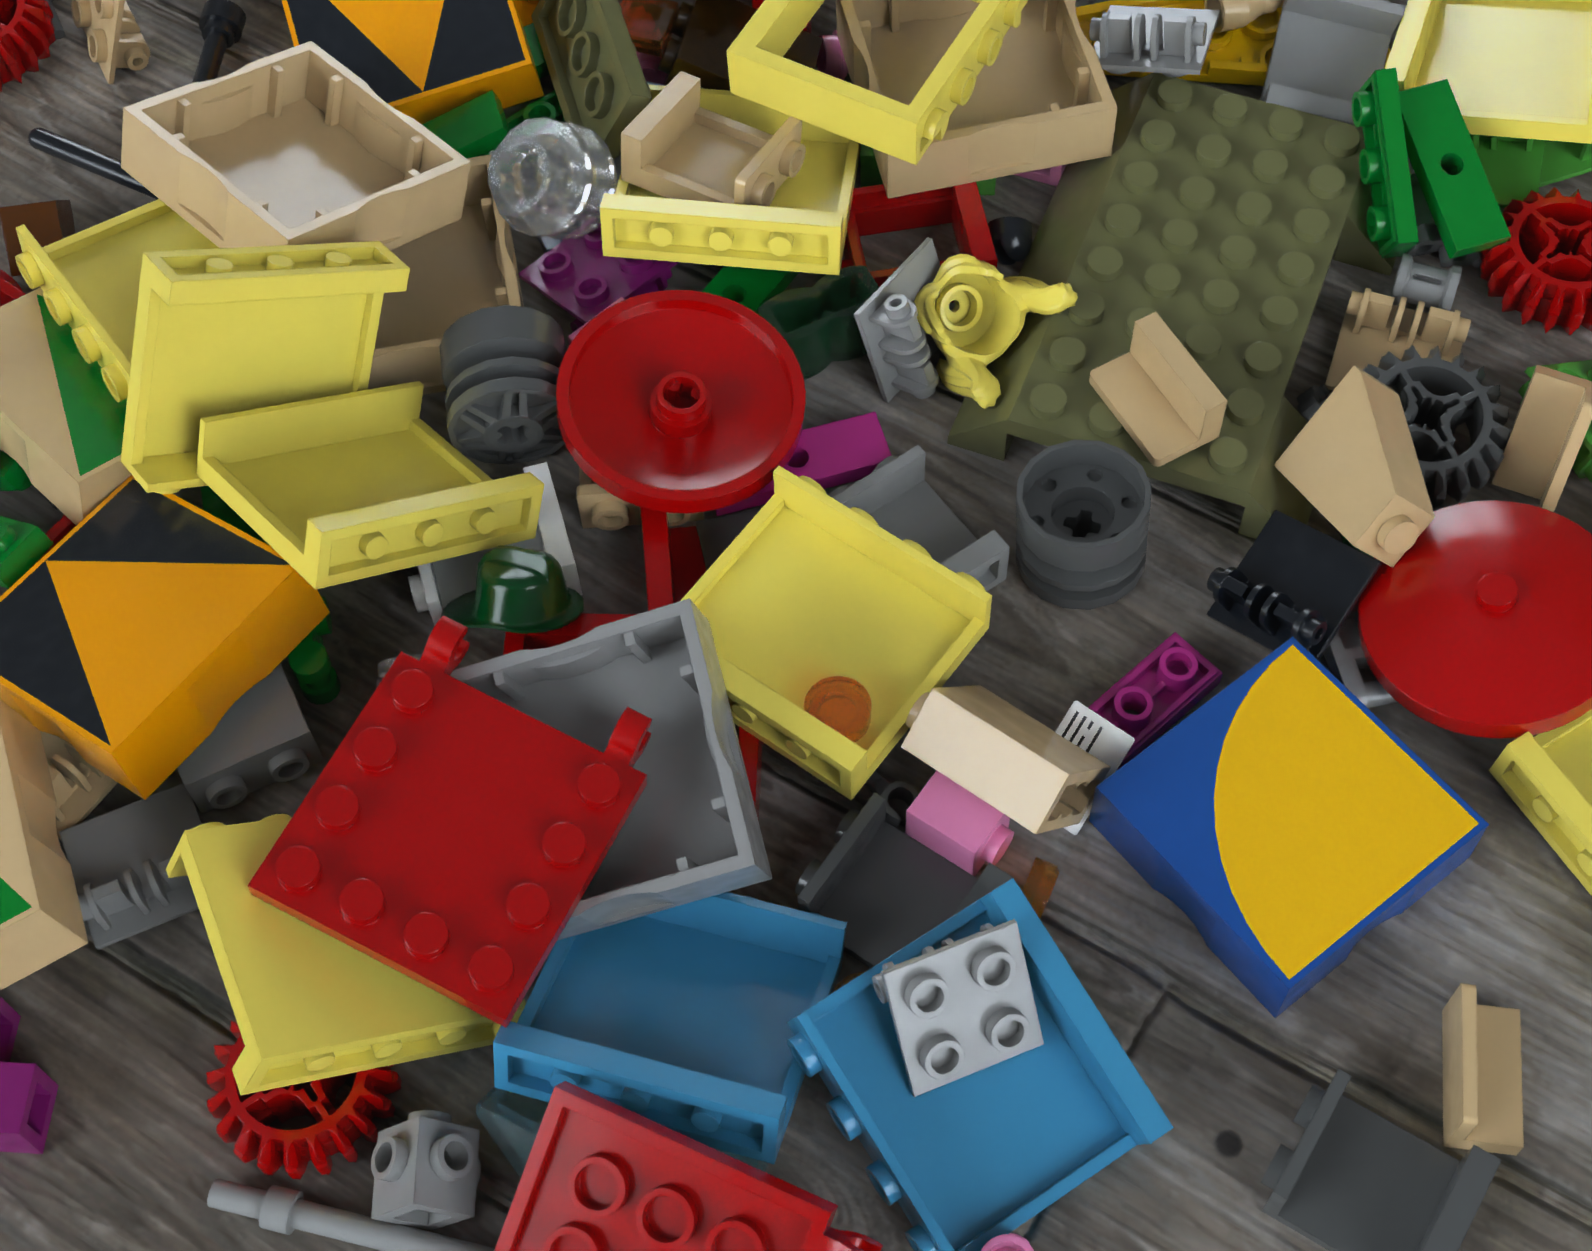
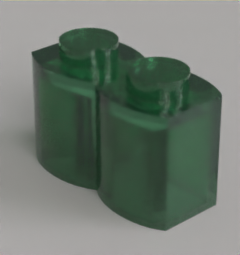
M849 266L841 268L840 275H825L812 288L790 289L771 297L758 309V314L775 327L787 341L800 364L804 380L822 372L832 361H847L867 354L854 313L879 286L866 266Z

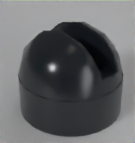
M1008 216L996 218L988 223L998 259L997 263L1013 265L1016 261L1020 262L1029 255L1032 245V224L1028 220Z

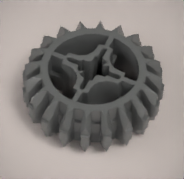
M1412 345L1409 349L1405 350L1401 360L1388 351L1385 356L1381 357L1378 367L1368 364L1363 371L1384 383L1399 395L1433 509L1443 504L1446 493L1459 503L1467 497L1470 487L1479 490L1486 485L1490 478L1489 472L1499 468L1504 458L1502 454L1504 451L1501 449L1505 448L1510 437V429L1504 426L1509 418V406L1496 404L1501 395L1500 385H1481L1486 375L1484 366L1468 372L1463 369L1465 362L1463 353L1454 357L1452 362L1441 360L1442 354L1439 346H1436L1430 350L1427 358H1421ZM1466 423L1471 444L1467 451L1458 456L1453 448L1456 440L1453 434L1458 425Z

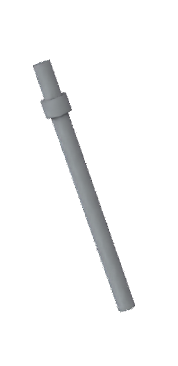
M217 1178L212 1183L207 1198L208 1207L258 1219L260 1228L286 1235H291L297 1229L380 1251H494L495 1249L304 1200L303 1192L278 1185H272L267 1191Z

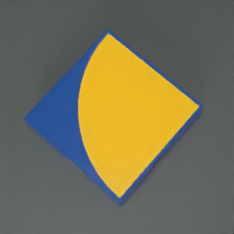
M1294 637L1283 643L1097 785L1089 822L1154 890L1171 900L1187 915L1198 929L1207 947L1274 1018L1278 1017L1342 964L1356 944L1369 931L1380 923L1403 913L1471 856L1489 826V823Z

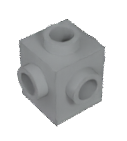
M420 1110L408 1114L407 1121L379 1131L377 1144L371 1158V1171L374 1176L371 1219L432 1231L475 1217L476 1187L481 1174V1165L478 1158L480 1130L451 1123L452 1116L448 1113L435 1110Z

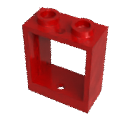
M972 182L889 199L883 184L853 189L843 251L845 260H842L840 282L844 295H854L857 310L898 268L868 272L860 236L952 223L959 253L969 254L980 261L994 265L997 269L998 259L977 183Z

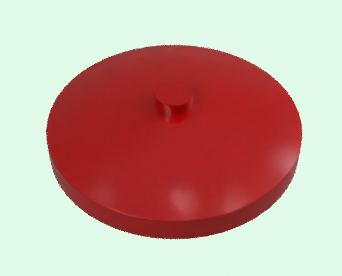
M662 290L644 293L618 302L602 311L590 320L572 340L561 362L556 387V407L560 432L568 451L583 472L604 490L626 502L650 510L668 513H699L721 509L747 499L774 480L773 471L778 466L784 468L792 457L802 432L806 406V390L800 364L793 350L777 329L759 314L738 302L711 293L693 290Z
M1498 500L1459 503L1433 511L1435 518L1417 538L1414 545L1404 553L1394 567L1381 562V567L1359 598V637L1364 656L1371 671L1382 687L1399 704L1431 724L1455 733L1474 737L1517 738L1528 731L1532 735L1559 728L1592 709V534L1562 515L1529 504Z

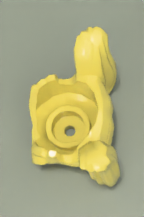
M957 254L948 257L941 264L933 282L922 287L917 293L914 303L918 310L917 319L919 324L927 334L932 336L935 344L940 349V359L936 369L942 383L947 389L959 395L972 398L979 406L986 409L995 406L997 398L1001 395L998 379L986 367L1000 357L1016 340L1023 329L1026 314L1028 312L1043 315L1060 314L1067 308L1075 306L1078 296L1069 283L1064 284L1060 282L1049 286L1040 280L1025 276L1003 278L1004 274L1000 273L994 265L980 261L969 254ZM954 300L955 307L952 310H950L949 304L951 301Z

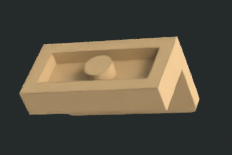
M1157 312L1135 321L1130 352L1091 370L1089 383L1153 466L1160 467L1219 437L1228 400Z
M1536 365L1512 426L1509 440L1503 449L1504 452L1502 454L1504 458L1499 468L1494 472L1493 485L1540 499V508L1552 512L1555 511L1592 420V381Z
M1460 983L1442 1010L1443 1147L1470 1150L1473 1145H1476L1490 1153L1516 1156L1524 1148L1520 1009L1477 1004L1476 985Z

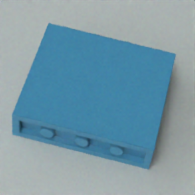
M1014 878L995 888L787 1022L794 1033V1036L787 1039V1044L795 1060L809 1078L818 1073L833 1096V1099L826 1103V1107L835 1125L848 1141L858 1137L873 1163L865 1167L872 1185L888 1206L897 1201L913 1227L905 1232V1236L913 1251H981L990 1239L998 1235L1009 1234L1136 1145L1151 1144L1174 1128ZM1014 919L1018 924L1044 1044L914 1097L910 1090L889 1002L883 1004L878 998L872 976L883 971L882 965L891 961L894 965L911 958L921 956L922 949L932 946L935 950L941 948V942L945 939L951 938L955 942L980 932V926L986 923H990L995 927Z
M725 892L558 940L552 948L518 1022L510 1021L507 1028L500 1026L493 1041L494 1086L498 1089L549 1102L554 1087L567 1081L709 1147L775 1164L805 1076L804 1071L788 1047L787 1039L794 1036V1033L787 1022L834 992L842 968L847 922L824 917L818 913L805 912L765 902L751 896Z

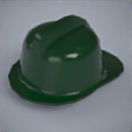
M498 546L484 554L479 561L476 590L467 592L450 601L443 608L441 617L444 615L468 628H493L521 634L543 633L562 628L577 620L584 611V598L576 590L567 587L561 565L551 554L541 550L523 549L515 546Z

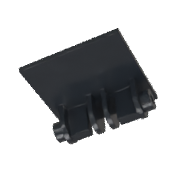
M1275 510L1237 568L1229 567L1225 570L1218 567L1210 574L1207 588L1213 592L1215 602L1207 612V615L1271 651L1276 650L1291 637H1294L1319 661L1382 563Z

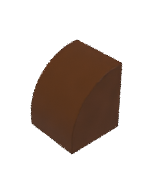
M54 200L0 207V221L11 277L21 275L15 260L16 255L23 253L16 227L24 224L41 247L75 234L70 200Z

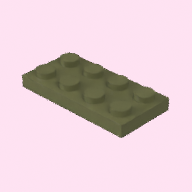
M540 0L531 17L582 175L589 177L592 170L607 172L615 158L621 155V132L652 100L650 87L646 83L636 54L635 45L632 43L622 14L621 5L618 3V0Z

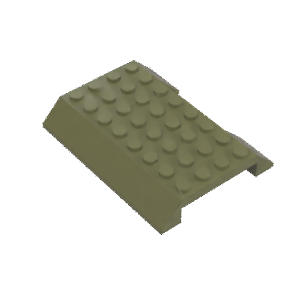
M1151 73L1111 90L1117 105L1111 156L1066 165L1032 242L1029 255L1025 258L1018 275L1040 280L1049 286L1060 282L1071 284L1073 291L1078 296L1075 306L1067 308L1060 314L1043 315L1031 312L1026 314L1023 329L1016 340L1000 357L986 367L998 379L1001 395L997 398L995 406L984 409L972 398L965 397L948 435L947 444L1004 461L1014 436L1048 447L1071 440L1102 441L1125 450L1143 466L1149 478L1244 506L1245 509L1238 534L1256 539L1275 510L1307 525L1313 505L1274 466L1276 461L1308 423L1284 397L1336 247L1335 261L1389 276L1396 257L1381 259L1377 241L1371 242L1367 234V210L1373 205L1370 184H1363L1359 173V156L1361 150L1365 149L1363 128L1176 77H1168L1161 73ZM1154 312L1159 314L1228 400L1218 438L1160 467H1155L1150 463L1089 383L1091 370L1130 352L1135 321Z

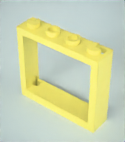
M764 0L726 50L730 93L917 165L933 140H942L949 123V117L958 104L964 106L968 102L975 87L976 77L984 65L989 67L993 65L999 55L1003 37L1010 27L1017 28L1021 24V11L1028 0H972L980 4L909 105L783 57L825 0Z

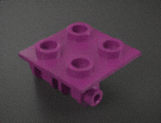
M599 214L519 272L518 275L527 284L576 318L570 323V327L574 332L620 297L626 300L644 293L665 290L668 287L667 280L673 275L671 268L678 264V262L603 256Z

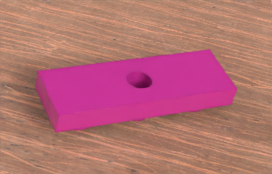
M871 412L803 429L798 445L784 469L797 477H810L819 483L823 489L861 480L871 474L881 461L892 455L876 412ZM774 480L749 498L715 510L716 515L721 516L766 504L775 494Z
M1176 632L1088 707L1135 739L1118 769L1150 746L1220 684L1223 673ZM1124 710H1134V711L1138 712L1139 714H1138V715L1128 714V713L1125 712Z

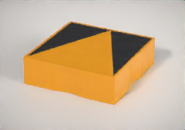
M281 0L294 47L309 41L314 42L364 80L386 103L414 118L420 124H424L491 90L495 92L501 101L503 109L545 96L527 36L513 0Z
M131 474L0 596V699L38 730L67 741L78 751L85 762L146 800L214 731L229 708L245 692L266 678L330 611L318 590H315L270 545L174 494L147 493Z

